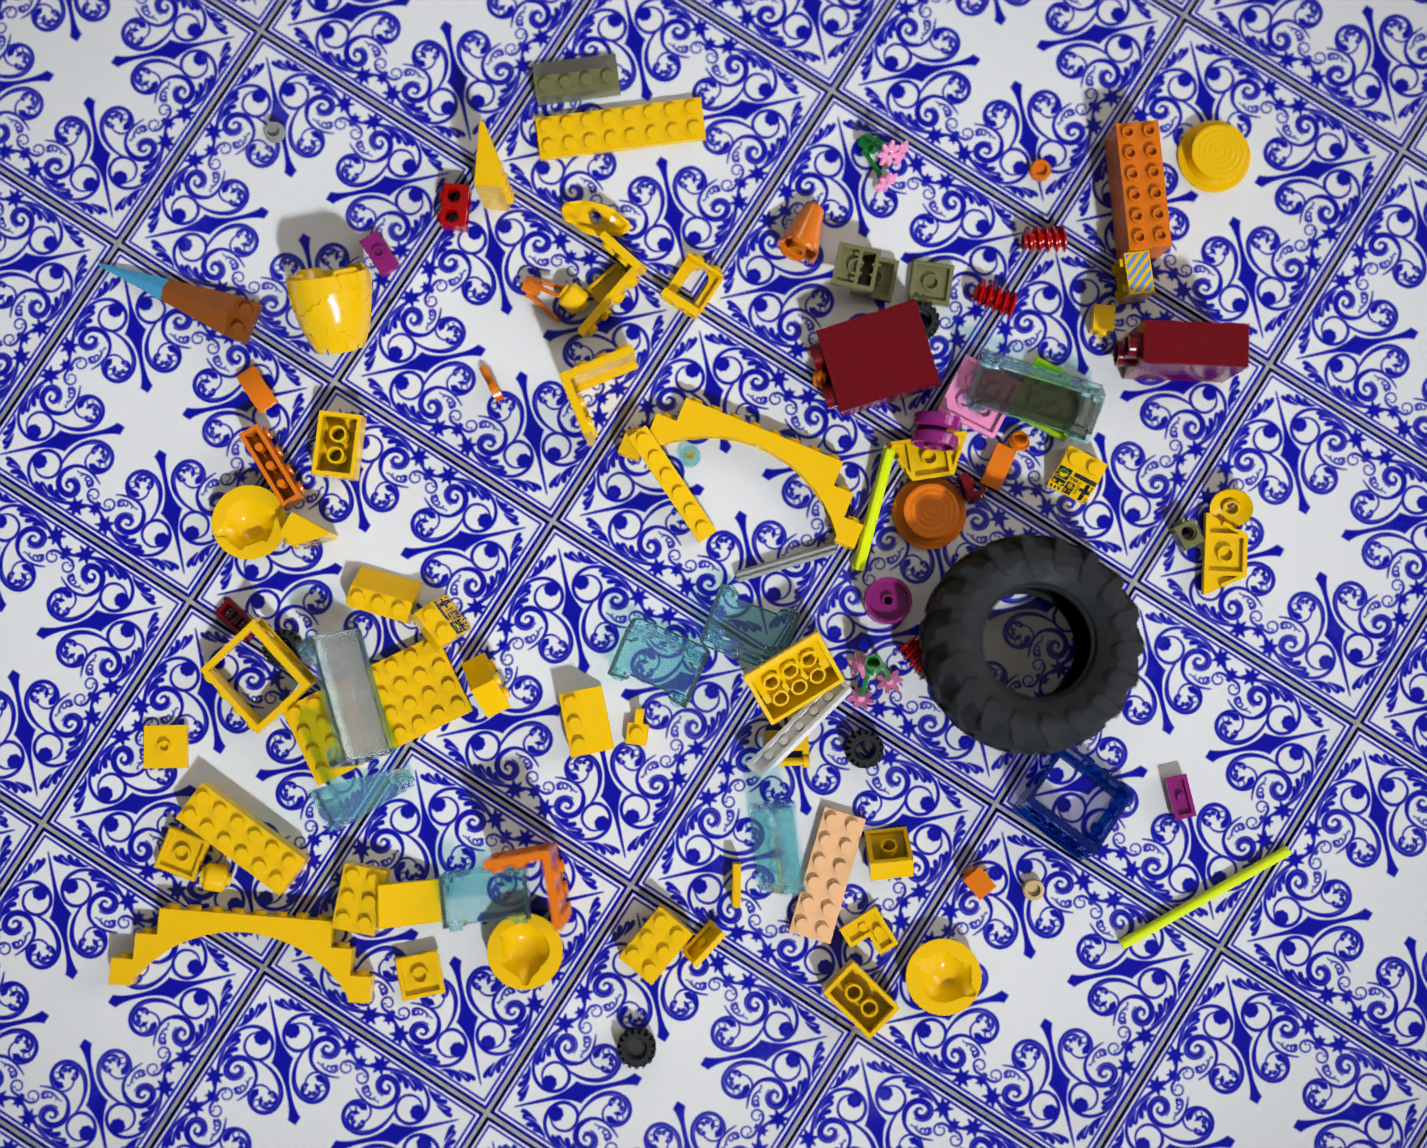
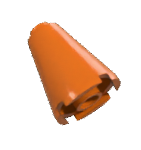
M806 203L778 240L777 247L780 246L782 248L780 252L793 261L801 263L803 259L808 260L807 263H813L817 259L824 211L818 203Z

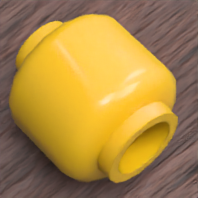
M567 283L558 293L560 294L559 304L571 314H575L578 311L582 313L589 305V302H587L588 292L577 283Z
M208 863L205 867L201 868L199 884H202L203 890L222 892L225 886H230L232 873H228V866L225 864Z

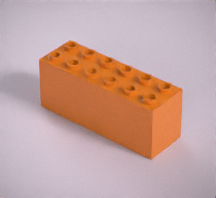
M1158 120L1118 123L1114 125L1104 139L1116 256L1118 259L1123 253L1149 250L1150 259H1158L1172 246Z

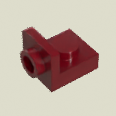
M967 472L956 477L965 501L971 499L972 502L983 499V494L988 492L987 487L975 492V481Z

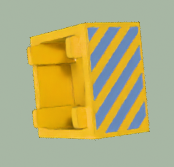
M1149 250L1123 253L1111 268L1112 274L1116 276L1117 291L1115 292V298L1119 299V304L1145 301L1155 292Z

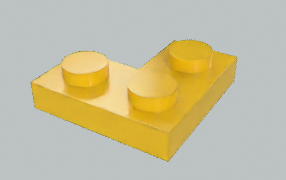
M873 906L839 928L850 948L869 937L879 954L882 955L899 944L876 906Z

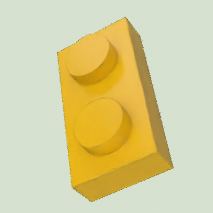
M710 919L681 952L694 966L698 967L723 940L726 934Z

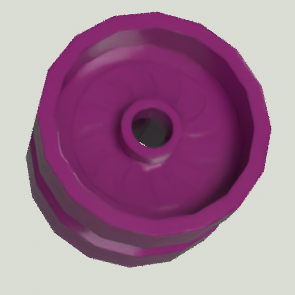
M938 411L915 412L913 425L917 430L912 431L910 444L918 448L934 451L956 450L958 437L953 433L960 430L961 418Z
M883 577L874 581L865 590L863 596V608L867 616L872 621L881 625H890L903 620L910 612L912 606V594L908 586L894 577ZM885 597H888V600L892 601V603L889 605L885 604Z

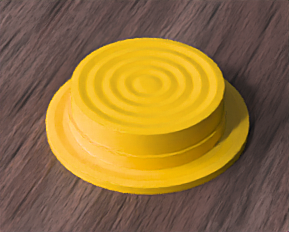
M1205 121L1193 126L1183 136L1177 151V161L1183 177L1193 187L1205 192L1218 193L1235 187L1244 178L1249 169L1251 150L1243 134L1234 126L1222 121Z
M256 485L239 486L228 491L218 501L212 515V531L217 543L228 554L240 559H258L273 552L282 542L284 537L279 535L287 520V514L276 495L266 488Z
M518 913L502 920L491 933L487 945V959L494 975L505 985L520 990L534 989L547 983L558 971L563 957V944L558 931L554 932L553 924L550 921L533 913Z
M941 938L924 943L912 954L907 964L906 985L910 996L919 1007L935 1015L947 1016L963 1011L972 1004L981 987L982 975L977 958L968 947L952 939Z

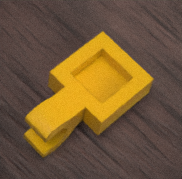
M636 707L634 722H628L626 744L647 746L649 724L643 723L644 708Z

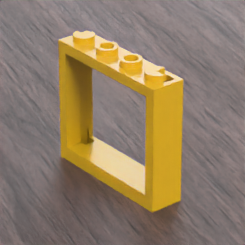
M261 616L253 619L200 669L204 679L218 690L220 697L227 700L231 704L233 711L240 715L247 722V726L257 734L269 727L318 681ZM251 632L255 634L300 684L264 720L259 717L215 668Z

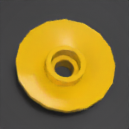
M1225 489L1218 492L1211 500L1210 513L1217 519L1229 523L1232 527H1237L1246 523L1252 516L1253 502L1251 497L1244 491ZM1228 503H1235V506L1230 507Z

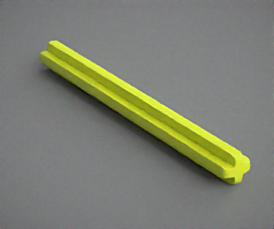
M883 448L852 566L854 570L864 571L896 452L892 448Z

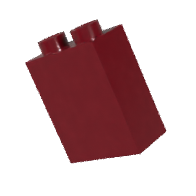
M915 299L816 330L819 342L809 345L816 369L827 367L831 383L821 386L829 410L839 407L844 417L942 386Z
M1143 320L1133 330L1125 334L1123 341H1116L1113 351L1114 366L1122 367V379L1223 383L1249 367V324Z

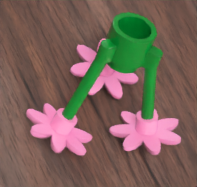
M865 133L860 138L858 145L863 149L861 154L866 157L879 176L880 183L875 185L874 188L876 192H880L883 189L887 190L889 184L896 182L895 179L898 174L892 175V173H889L887 176L883 174L870 154H875L880 150L881 152L877 154V157L882 158L879 165L887 163L890 166L892 158H894L893 164L898 166L901 160L905 158V152L909 149L908 140L904 144L901 143V145H895L894 140L887 144L878 137Z
M856 652V660L849 661L850 665L856 666L852 670V674L860 671V676L864 679L862 687L859 688L858 692L852 689V696L847 697L848 701L854 702L853 708H857L861 704L862 708L867 710V704L873 705L875 703L870 699L872 692L865 693L870 676H876L883 671L884 676H877V679L881 681L877 685V689L885 687L886 694H889L891 688L899 691L897 683L904 681L903 678L897 677L898 670L891 674L886 668L887 664L882 663L881 658L877 655H869L866 652L861 657Z

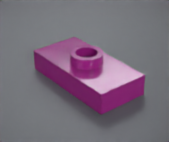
M377 230L359 241L383 278L401 267Z
M1183 773L1163 778L1173 819L1177 821L1197 816L1187 774Z

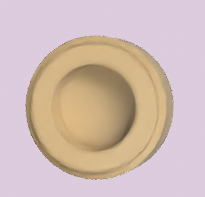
M1028 879L1022 885V893L1027 899L1037 901L1044 895V886L1037 879Z

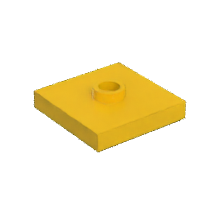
M189 725L144 726V769L189 768Z
M170 826L154 867L195 882L210 843L196 834Z
M438 949L395 958L402 1001L446 992Z

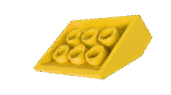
M479 121L474 186L485 209L510 211V204H514L515 194L512 192L510 180L507 173L503 170L484 121Z
M817 630L742 675L771 725H774L845 681Z

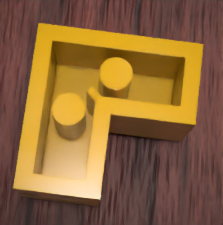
M484 652L462 663L470 691L487 718L511 707L508 700L511 697L506 685L501 686L503 682L498 672H495L498 668L493 658L489 660Z

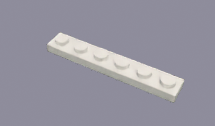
M842 682L806 704L746 764L747 767L764 780L852 692V688L845 682Z

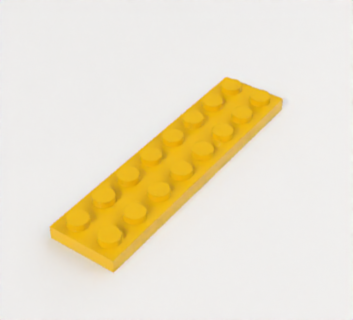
M701 97L535 118L541 161L706 140Z

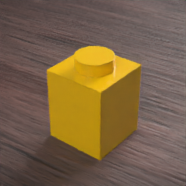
M1094 304L1090 308L1088 333L1095 334V337L1100 338L1110 335L1114 331L1116 306Z

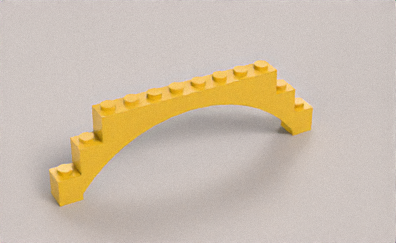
M695 397L685 399L677 421L673 420L674 416L662 412V415L656 413L649 431L660 447L686 440L723 439L756 447L782 461L806 482L822 504L835 536L833 542L850 550L855 548L864 525L860 524V520L855 517L848 516V519L844 517L854 493L849 492L850 488L844 485L834 486L843 465L839 456L828 453V455L820 453L821 449L812 445L808 447L803 446L800 440L789 437V439L781 437V433L776 430L770 429L766 431L761 428L762 425L754 421H750V423L744 422L742 417L737 414L731 413L727 415L722 413L723 409L711 405V407L705 406L702 400ZM633 427L632 430L627 428L618 449V455L638 462L641 456L628 438V436L638 430Z
M167 903V906L159 908L158 928L144 927L143 930L135 933L134 951L119 952V955L111 958L109 984L131 986L137 982L138 976L150 963L178 944L210 934L245 932L281 940L314 958L338 981L348 996L347 1002L369 1004L373 1000L375 974L369 973V970L357 969L354 972L356 946H350V942H337V945H335L336 929L331 928L333 918H331L330 914H318V917H309L310 913L305 912L288 915V911H275V914H269L264 909H254L253 912H245V908L239 907L232 908V911L223 910V906H210V909H203L202 905L199 904L180 907V903Z

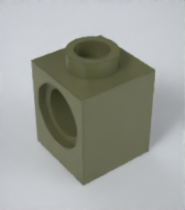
M1185 517L1173 523L1174 527L1169 529L1180 552L1186 551L1205 541L1193 518L1186 520ZM1183 528L1189 531L1188 539L1182 536Z

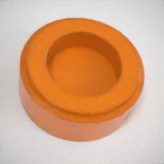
M1043 159L1034 161L1029 169L1030 177L1037 182L1045 181L1051 173L1050 164Z

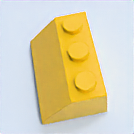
M361 566L350 586L345 606L411 624L423 583Z
M602 686L558 694L571 758L615 748Z

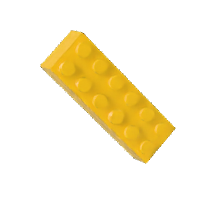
M211 782L201 783L176 817L177 820L278 895L288 890L311 859L309 855Z

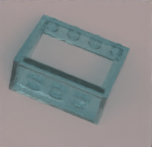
M403 767L316 788L309 792L308 795L328 830L332 832L348 826L414 787L413 781L415 779L410 770H405Z
M792 798L749 803L759 889L782 895L806 892L795 802Z

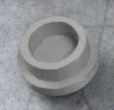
M270 122L264 129V135L271 143L281 142L286 134L285 128L279 122Z

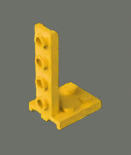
M605 230L599 236L603 241L600 245L612 256L616 253L618 255L616 259L628 271L578 328V333L584 338L587 336L591 337L597 331L599 322L601 320L605 321L611 315L612 307L615 304L619 305L625 299V292L629 288L633 289L640 281L638 279L639 276H643L647 271L640 261Z

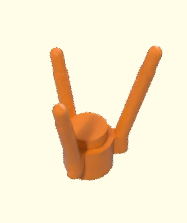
M528 275L521 288L522 291L526 292L525 297L532 300L555 321L560 322V318L540 302L535 295L539 296L541 291L560 298V294L543 287V285L556 289H562L564 286Z

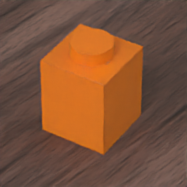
M977 864L975 866H968L962 872L964 874L961 877L962 881L979 900L996 887L994 882Z

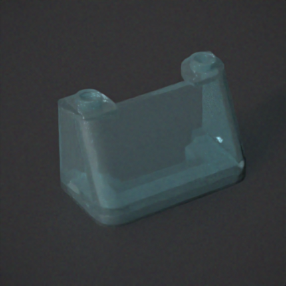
M721 583L700 638V643L703 646L754 666H759L790 646L801 613L790 607L782 608L778 613L738 599L739 592L734 586Z
M635 617L630 621L623 634L607 674L618 681L628 680L630 676L668 692V698L672 705L686 709L710 655V651L699 643L645 619Z
M511 865L507 866L504 871L491 873L490 869L484 870V867L446 871L438 875L443 929L449 928L450 932L463 930L462 926L467 924L505 919L514 920L515 924L527 923L528 919L532 917L528 865L518 869H513Z

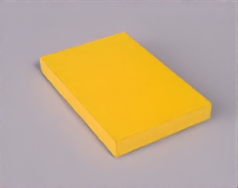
M433 878L376 884V923L378 929L442 922V879Z

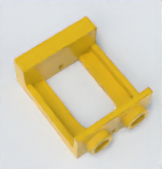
M688 252L686 260L668 287H665L661 292V299L697 321L722 283L724 275L717 266L706 264L700 255L696 253L692 255ZM703 270L707 273L709 282L695 304L692 305L678 296L677 293L692 271Z

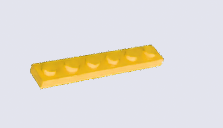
M644 425L628 436L697 541L700 543L715 533L717 530L647 426Z

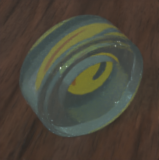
M686 446L681 450L680 461L685 467L692 468L699 464L701 454L696 447Z

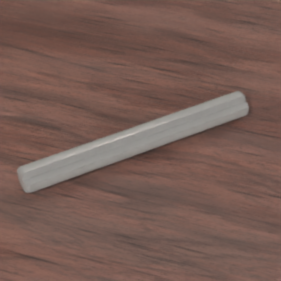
M832 542L741 569L735 572L738 582H742L830 556L838 552L837 546Z

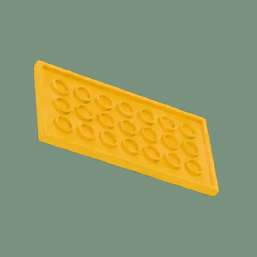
M424 639L293 703L283 714L317 786H320L474 710L445 649L436 653L427 639Z

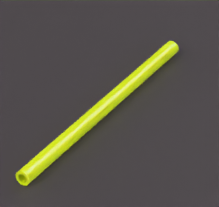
M1283 846L1119 939V943L1123 949L1130 947L1291 855L1290 850L1287 846Z

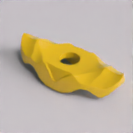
M579 200L564 203L561 207L563 219L588 235L599 237L605 230L610 236H621L631 228L630 222L625 217L605 204L589 200ZM594 211L601 214V221L598 224H594L590 220V214Z

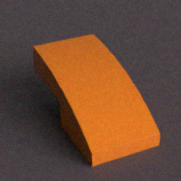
M254 365L236 376L246 394L261 414L278 403L272 390Z
M997 441L980 479V483L1000 491L1017 450Z

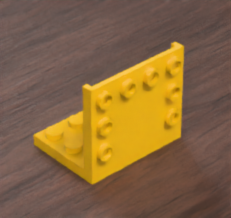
M627 344L619 345L615 348L614 352L609 354L602 352L589 362L586 360L574 364V368L559 374L589 447L597 444L595 438L598 437V434L582 395L577 396V393L638 369L635 350L632 344L629 346Z

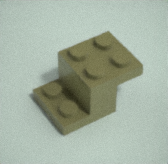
M840 242L831 285L849 288V295L891 303L899 261L880 257L882 250Z

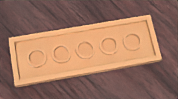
M824 807L788 930L789 932L828 944L831 943L866 819Z

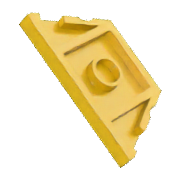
M967 430L953 433L958 437L957 449L953 451H934L918 448L910 444L911 439L886 442V447L896 451L894 459L911 482L950 477L955 474L958 459L967 436Z
M1204 513L1203 538L1205 541L1203 542L1201 594L1203 595L1247 577L1248 549L1247 533L1233 528L1232 525L1217 519L1211 513Z

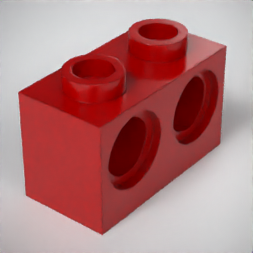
M444 183V189H440L439 201L442 202V207L437 212V222L440 223L443 230L468 232L472 197L470 185ZM455 193L460 194L458 200H450L451 195ZM451 214L458 215L457 219L452 222L448 221V217Z

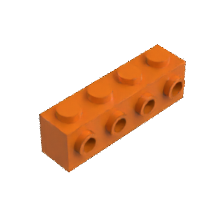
M255 424L239 434L282 507L289 510L307 499L304 495L306 489L300 481L296 482L293 477L295 471L289 463L286 464L282 459L284 453L278 445L275 446L271 441L273 435L267 427L264 428L259 424Z

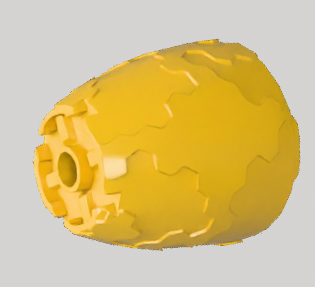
M351 263L348 265V268L325 271L314 267L299 270L297 275H287L285 281L292 310L303 334L317 354H325V350H328L330 354L344 353L356 350L357 346H359V349L365 347L370 328L372 307L371 272H369V268L365 266V263Z

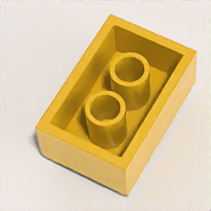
M319 410L311 474L316 477L359 481L367 421L364 416Z
M354 861L344 863L331 928L375 936L379 933L376 923V884L389 883L392 869Z
M660 903L619 953L618 958L652 985L692 937L693 930Z
M852 958L821 988L823 994L869 1039L900 1009L899 1005Z

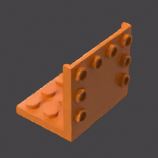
M557 842L496 852L483 861L484 870L490 869L491 873L504 871L507 866L512 865L513 869L526 867L530 862L542 860L554 932L564 929L572 915L571 902L566 900V894L569 893L567 880L563 881L562 872H565L564 860L559 858Z

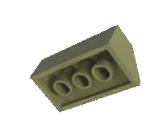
M615 54L533 64V77L538 106L621 95Z

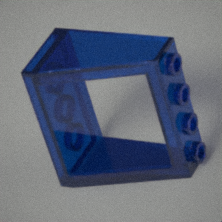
M1075 745L1073 748L1052 753L1011 809L1081 861L1098 853L1133 797L1134 792L1130 790L1126 783L1114 778L1109 770L1098 766L1092 757L1081 753ZM1059 758L1114 798L1087 836L1083 835L1034 798Z

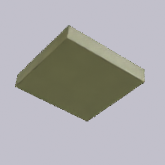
M913 259L907 301L915 299L918 303L925 301V304L930 303L932 306L948 308L955 265Z

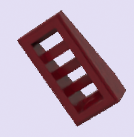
M230 597L215 612L236 635L254 619ZM233 607V610L226 617V612ZM237 613H239V615L232 622L231 620L235 617ZM245 619L244 623L240 627H238V625ZM251 632L243 640L250 642L255 637V634Z

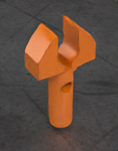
M486 365L481 366L479 370L496 402L504 399Z

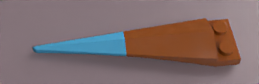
M98 263L101 268L224 336L248 345L263 309L261 304L238 295Z

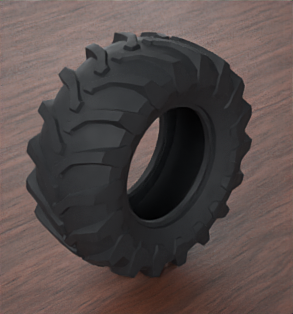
M1015 535L990 541L985 546L975 548L960 558L941 577L942 580L933 589L924 610L926 615L920 622L919 646L923 654L919 656V663L928 686H930L929 693L932 699L949 718L951 723L960 731L981 742L983 745L1012 754L1022 753L1025 755L1051 754L1073 748L1076 744L1091 739L1106 727V722L1119 716L1128 698L1127 693L1129 689L1135 688L1138 684V655L1144 653L1145 642L1136 623V620L1140 617L1139 608L1122 589L1125 582L1117 572L1101 563L1097 554L1085 547L1069 543L1060 537ZM1028 594L1046 600L1062 613L1072 631L1074 658L1071 669L1064 681L1055 690L1043 697H1030L1012 691L996 678L986 661L983 650L984 627L993 608L1008 595Z

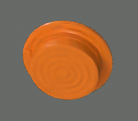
M943 478L916 482L910 481L900 489L895 497L892 517L897 532L906 542L920 549L933 550L950 544L958 537L965 524L966 506L959 490Z

